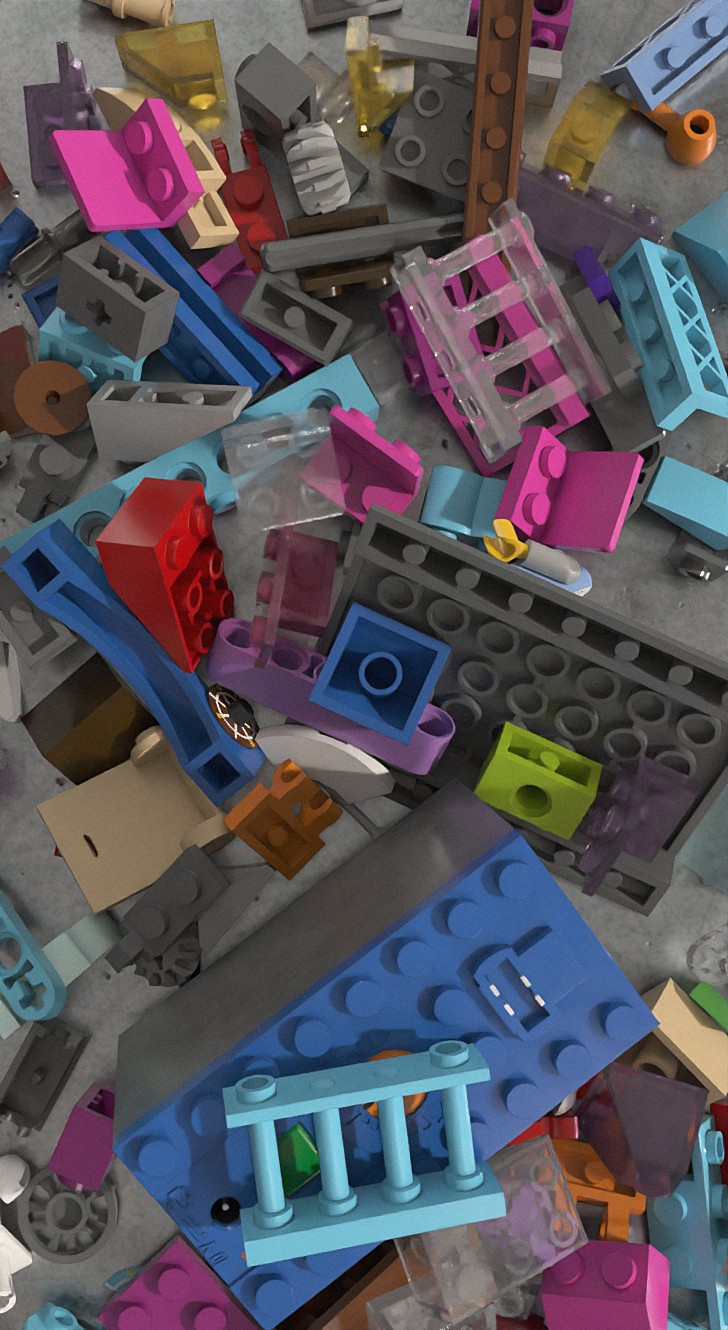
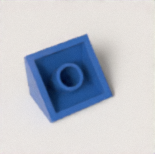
M353 602L308 701L408 746L453 646Z

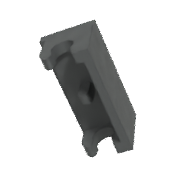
M57 1017L50 1020L34 1021L0 1084V1124H2L3 1120L17 1125L19 1128L16 1134L19 1137H29L35 1129L40 1132L92 1036Z

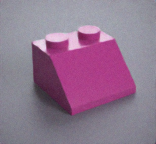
M552 1237L557 1259L552 1267L545 1263L543 1264L541 1299L548 1330H667L670 1278L669 1259L650 1244Z

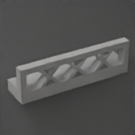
M368 20L367 29L362 34L360 46V76L410 84L415 69H418L473 91L477 37ZM530 46L525 103L553 107L563 69V64H561L562 51Z

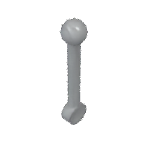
M312 780L319 787L322 786L371 835V842L387 830L384 827H377L354 803L348 804L335 790L317 780Z

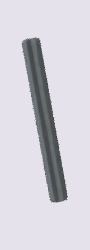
M464 212L266 242L260 247L261 263L265 271L277 272L461 242Z

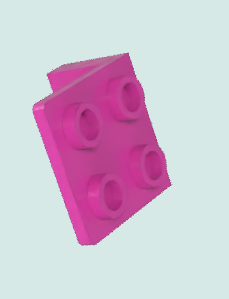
M146 98L122 130H55L49 137V143L87 228L92 232L174 227L205 193L163 99Z
M335 404L328 413L330 434L298 475L299 480L362 526L372 503L402 515L420 490L424 468L418 464L421 460L420 456L405 443L395 439L390 444L374 431L377 426L361 411L351 407L346 412Z
M526 426L494 520L506 519L510 521L518 540L523 543L530 539L552 549L611 553L616 547L644 459L637 452L569 451L544 426Z

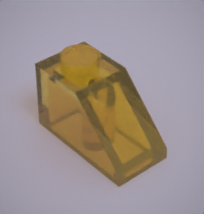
M214 19L114 35L123 69L177 107L207 109L214 106L217 102L228 101Z
M589 79L574 96L551 137L542 166L585 189L633 102Z

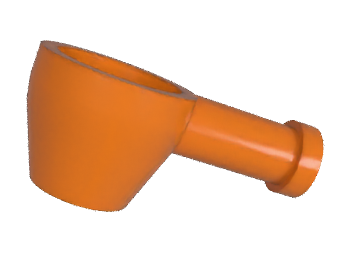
M634 100L630 108L636 112L639 110L642 113L637 102ZM661 102L652 111L643 113L667 132L665 136L667 152L672 159L680 164L697 165L706 160L715 147L717 139L715 120L706 110L695 109L679 115L664 102ZM690 125L699 126L703 130V134L694 133Z

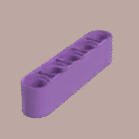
M230 618L219 624L205 666L206 673L212 681L411 773L427 775L434 772L455 732L453 719L442 709L427 703L409 745H403L308 701L328 657L243 619Z

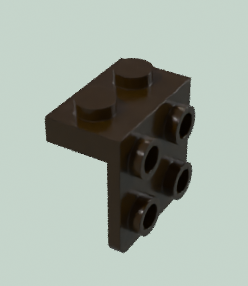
M383 202L332 211L323 215L319 213L311 216L286 219L289 239L388 224L389 219L387 205ZM394 253L294 269L300 291L311 292L313 299L342 294L341 285L352 283L362 284V289L364 290L393 285L392 276L403 274L402 262L394 256Z

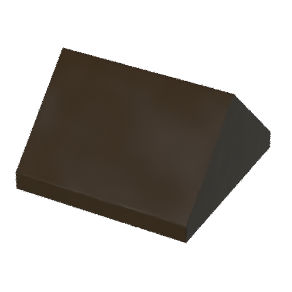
M96 652L21 718L23 725L41 755L76 786L131 759V751L137 745L135 742L137 736L153 726L160 725L150 709L99 652Z

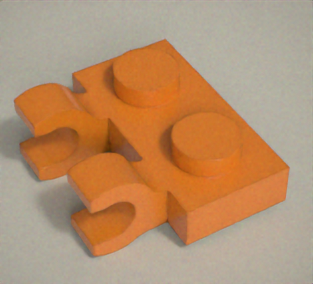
M289 758L283 761L275 770L272 786L269 790L259 782L222 821L236 836L290 881L325 845L319 835L341 817L343 810ZM301 801V809L296 816L291 809Z
M543 1139L537 1188L539 1193L551 1196L546 1218L551 1237L567 1238L568 1234H574L576 1202L603 1208L598 1227V1241L627 1243L629 1214L640 1216L645 1211L649 1157L570 1139Z

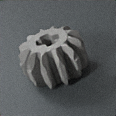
M325 121L313 124L308 122L296 126L295 130L285 133L282 145L302 210L309 216L321 212L323 215L337 210L336 207L347 204L351 193L331 127Z

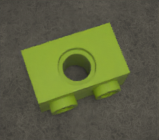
M506 721L482 765L473 793L483 802L496 809L503 810L536 825L542 830L569 840L595 799L603 765Z

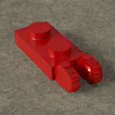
M247 129L240 131V144L250 167L245 170L232 173L229 164V153L222 138L210 141L215 160L226 176V180L220 186L226 209L240 233L236 238L238 248L246 257V265L254 274H257L262 269L264 270L260 256L261 245L266 242L288 239V235L266 164H261L252 130Z

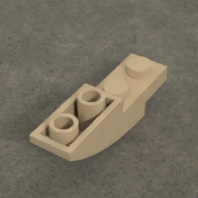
M96 87L92 94L111 130H122L146 98L157 99L153 95L137 88ZM166 105L205 191L177 224L191 249L227 247L240 233L217 193V190L226 180V176L197 133L181 116Z

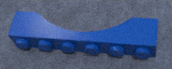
M61 519L56 520L37 532L1 565V568L37 608L57 618L80 634L126 678L159 722L173 747L182 769L216 807L256 778L266 759V755L259 746L255 749L245 748L234 741L223 730L209 706L207 698L209 687L195 671L192 674L184 673L109 585L104 568Z

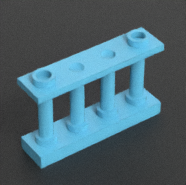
M457 1040L442 1041L432 1045L429 1051L276 1079L269 1075H253L241 1079L235 1086L222 1088L227 1128L248 1125L258 1203L254 1207L240 1209L247 1267L506 1216L504 1191L488 1162L476 1163L474 1157L466 1085L491 1080L489 1066L474 1043L466 1044ZM440 1089L449 1166L443 1171L416 1176L412 1174L403 1096ZM377 1101L387 1177L380 1183L353 1188L348 1185L339 1108ZM313 1113L323 1190L318 1195L289 1200L284 1198L274 1120Z

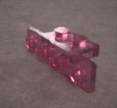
M293 471L286 488L277 487L273 497L270 517L278 519L277 529H269L263 551V558L271 560L269 572L262 571L255 598L256 602L264 603L262 616H254L248 638V646L256 648L253 667L261 669L265 668L274 648L277 628L322 638L327 628L338 542L293 531L301 484L298 476L300 473Z

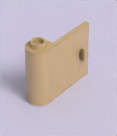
M160 725L153 726L137 736L135 739L137 745L131 751L130 760L36 806L40 817L94 916L150 888L186 848L196 844L209 857L227 846L236 837L222 821L227 816L222 806L216 807L182 769L173 747Z

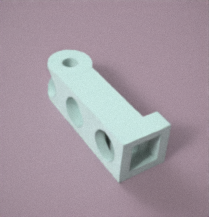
M106 911L97 916L90 912L42 948V951L62 979L65 988L124 937ZM26 976L16 979L15 982L29 980ZM31 984L36 993L35 998L31 1001L32 1006H44L45 1004L41 997L47 991L46 987L33 986ZM0 991V1035L5 1040L22 1027L27 1020L20 1018L13 1011Z

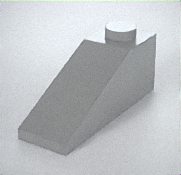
M107 380L86 404L99 458L121 460L125 464L148 462L234 422L251 399L252 390L251 386Z

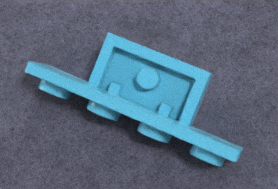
M702 1115L689 1126L693 1174L648 1173L646 1208L650 1245L670 1260L669 1287L706 1290L710 1329L728 1330V1276L721 1272L728 1255L726 1219L728 1218L727 1185H722L720 1165L724 1160L725 1146L722 1133L716 1131L714 1115Z

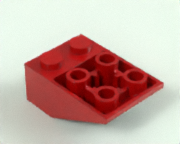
M144 477L95 542L109 585L184 673L192 674L203 655L211 649L219 624L231 617L234 609V595L228 588L223 568L224 556L222 550L217 545L212 526L213 513L211 507L207 505L202 483Z

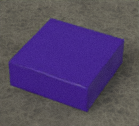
M586 245L572 253L597 303L600 304L608 299L614 312L621 309L619 306L621 302L592 247L589 248Z

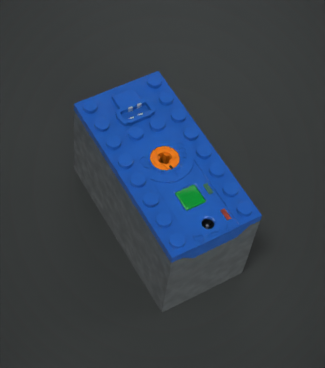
M455 777L118 1036L112 1151L188 1237L263 1329L271 1330L383 1241L247 1267L240 1209L254 1207L258 1203L248 1125L227 1128L222 1088L235 1086L241 1079L253 1075H269L276 1079L429 1051L432 1045L442 1041L457 1040L466 1044L474 1043L489 1066L491 1079L466 1085L475 1162L479 1164L488 1160L656 1028L660 1022L523 836ZM440 1089L403 1096L412 1174L417 1176L445 1170L449 1166ZM377 1101L339 1108L348 1185L354 1188L382 1182L387 1176ZM313 1113L274 1120L284 1198L292 1200L318 1195L323 1190Z

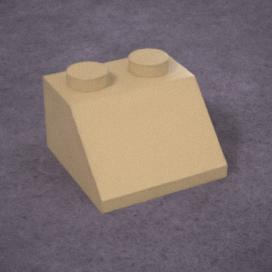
M671 978L640 996L660 1024L611 1062L623 1064L632 1069L631 1087L629 1090L624 1089L623 1099L654 1131L725 1097L728 1092V1036Z

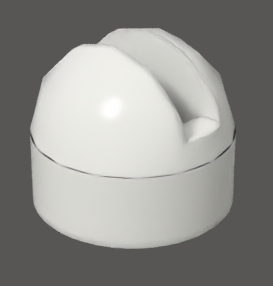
M6 1154L0 1157V1197L7 1204L24 1191L31 1176L28 1164L16 1154Z

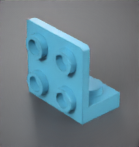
M58 306L39 329L38 362L47 360L60 361L77 369L88 382L92 396L98 392L107 380L140 381L142 363L148 355L134 363Z

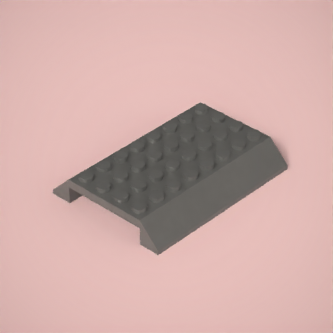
M372 503L352 551L355 556L316 652L326 657L329 656L353 602L453 646L427 703L442 709L453 719L455 732L434 772L427 775L411 773L374 756L396 780L392 792L382 796L414 810L455 777L474 792L482 765L506 721L602 764L595 799L569 840L542 830L536 825L503 810L496 809L488 803L486 804L523 836L548 872L648 917L671 886L676 855L728 784V663ZM288 716L284 723L308 726ZM320 731V733H319V734H322V735H325V736L334 738V737H332V736H330V735H328V734H326V733H323V732H321V731Z

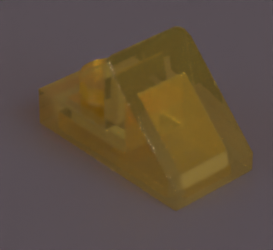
M350 17L347 21L345 54L359 138L369 137L411 95L414 88L415 61L412 58L382 60L380 38H371L369 17Z

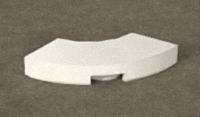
M290 724L261 728L255 738V741L275 770L283 761L290 758L310 779L317 780L332 788L348 804L391 793L396 783L390 772L373 755L350 744H345L334 738L319 734V730L310 726Z

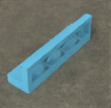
M640 237L608 271L613 289L621 302V305H619L621 308L620 312L628 337L644 366L639 369L656 426L673 431L697 408L728 418V376L685 255ZM703 382L712 390V392L705 390Z

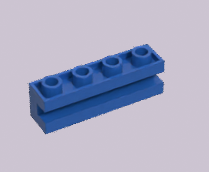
M157 228L126 230L123 235L119 230H115L103 237L180 292L169 341L158 349L190 384L251 386L252 397L244 408L260 398L283 370V367Z

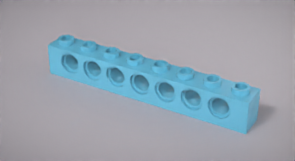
M347 354L330 363L328 367L325 366L243 410L234 422L156 457L0 542V548L5 546L10 553L14 554L37 532L56 520L61 519L93 557L96 558L99 552L97 548L89 547V532L95 526L108 525L144 477L180 481L186 477H196L202 481L207 505L213 509L215 514L222 513L241 501V493L256 485L260 490H263L278 483L286 476L284 470L300 461L306 466L330 434L329 423L318 425L308 418L312 409L317 406L333 408L336 404L348 412L353 407L364 413L374 422L378 420L379 405L350 354ZM282 429L287 431L292 436V439L282 449H271L264 443L265 437L269 432ZM231 453H239L247 458L245 467L235 474H228L220 469L223 458Z

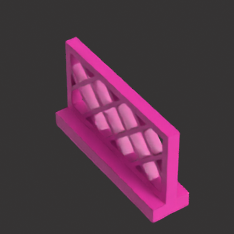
M480 234L463 245V249L406 287L444 276L463 263L473 279L469 302H467L471 317L473 318L474 310L493 314L500 324L496 346L480 344L483 351L494 353L487 383L473 379L462 382V384L485 389L479 417L476 418L458 412L453 404L457 384L450 386L448 393L445 389L432 392L482 476L488 478L515 461L519 446L515 448L517 436H523L525 429L520 428L527 399L548 405L557 420V423L547 428L554 437L590 416L591 411L489 239L485 235ZM479 291L489 307L476 305ZM387 300L379 304L384 314L386 307H389ZM505 334L515 351L502 349ZM500 355L517 358L522 361L527 370L522 391L494 385ZM531 379L541 395L528 393ZM492 391L520 397L513 426L485 420ZM465 422L477 425L474 437ZM483 426L511 433L507 454L492 463L488 462L479 447Z

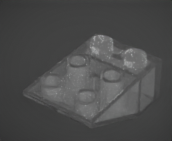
M543 1134L500 1150L485 1161L491 1166L504 1191L506 1216L393 1238L421 1314L454 1326L589 1242L549 1134Z

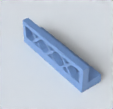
M691 0L600 75L606 87L610 88L625 83L642 113L652 111L728 48V0Z

